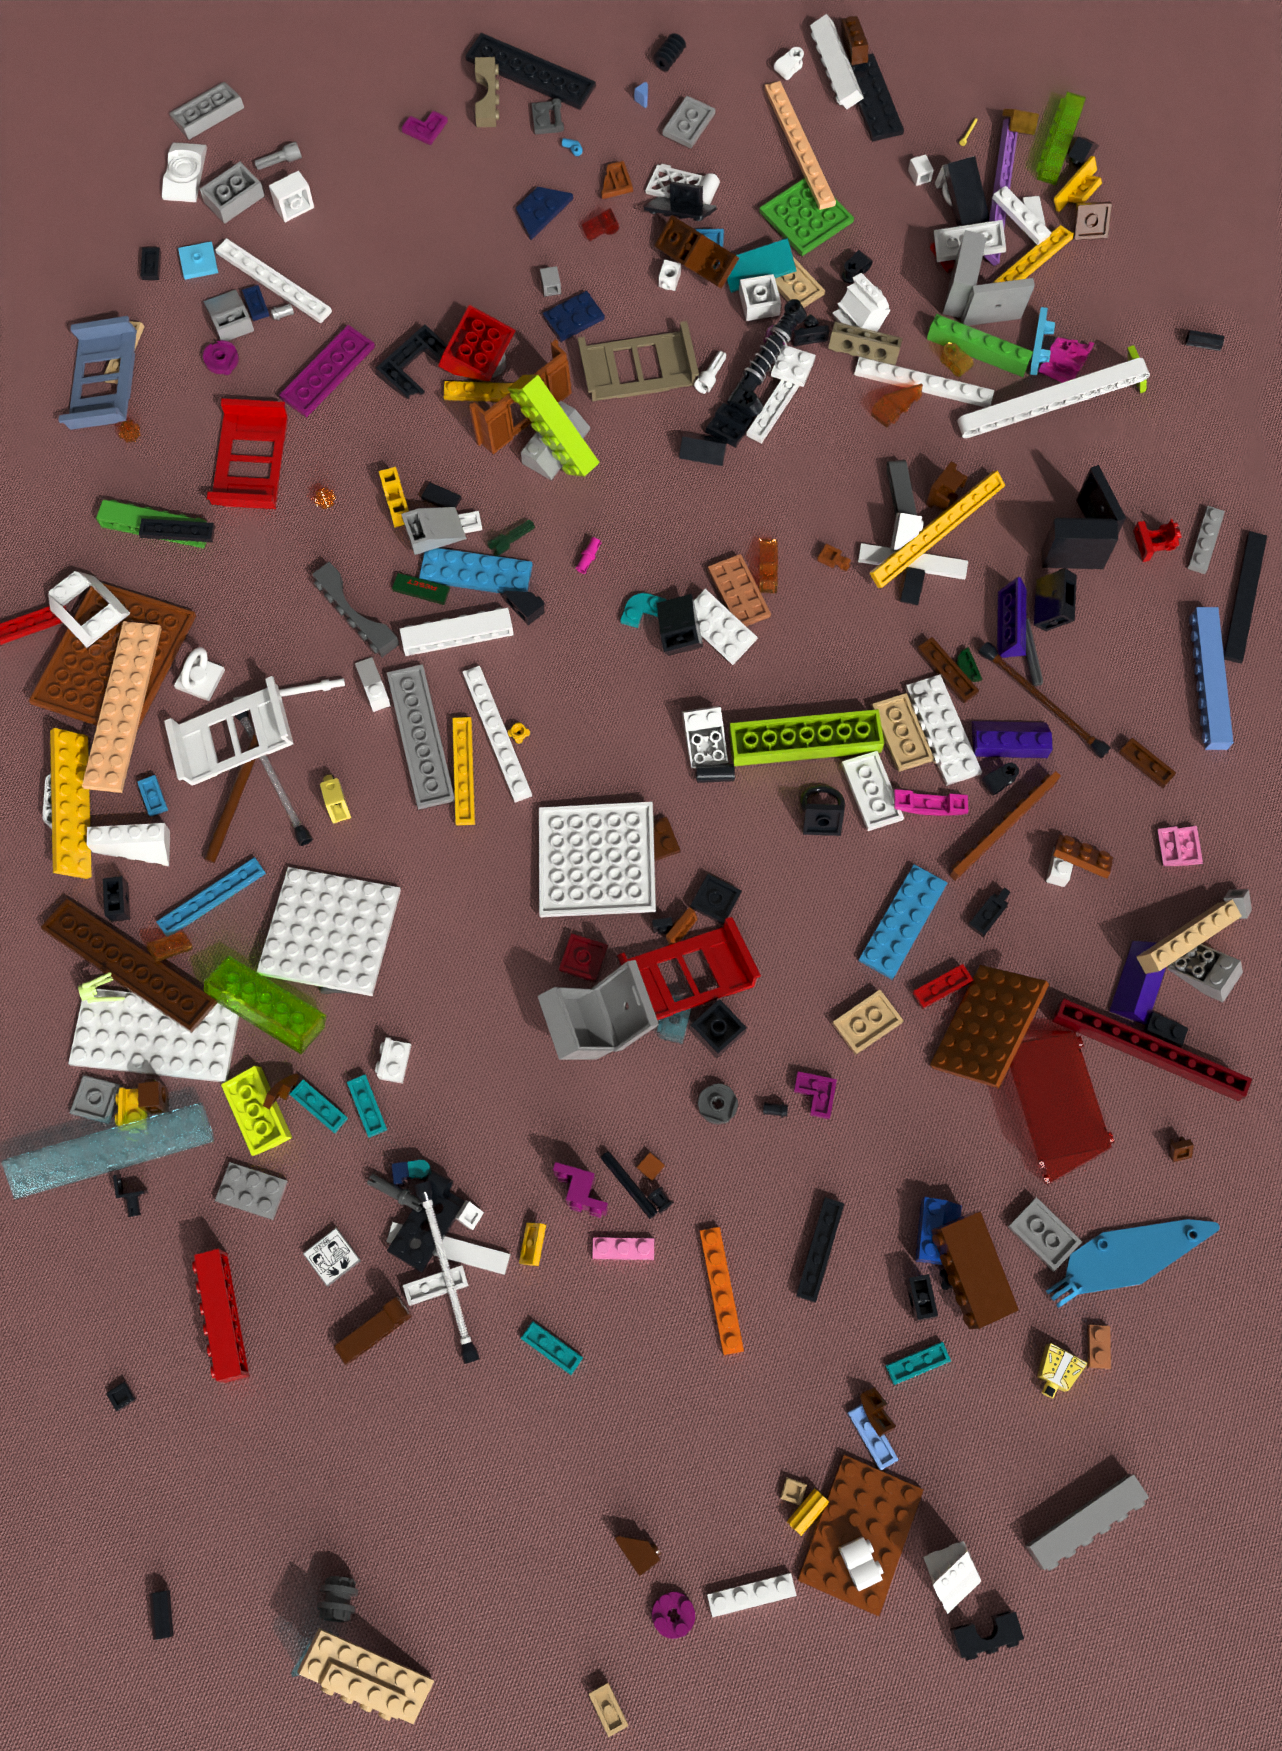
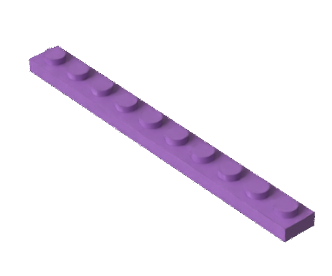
M1010 118L1003 121L993 195L1004 186L1010 189L1018 132L1009 131ZM992 199L989 222L1003 220V227H1005L1006 212ZM1001 253L984 255V257L995 266L1000 262Z

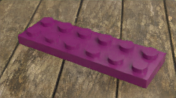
M347 325L280 393V399L307 418L375 348L374 342Z

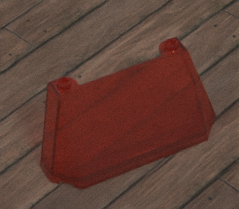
M1028 1029L1010 1064V1069L1041 1169L1045 1168L1047 1174L1043 1175L1046 1185H1051L1111 1150V1144L1115 1143L1112 1132H1107L1081 1051V1048L1084 1047L1081 1036H1077L1075 1031Z

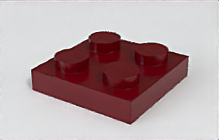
M571 933L559 971L596 982L608 945Z

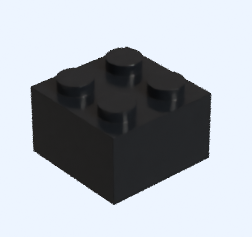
M720 999L694 1021L690 1027V1031L716 1058L720 1057L742 1037L747 1029Z

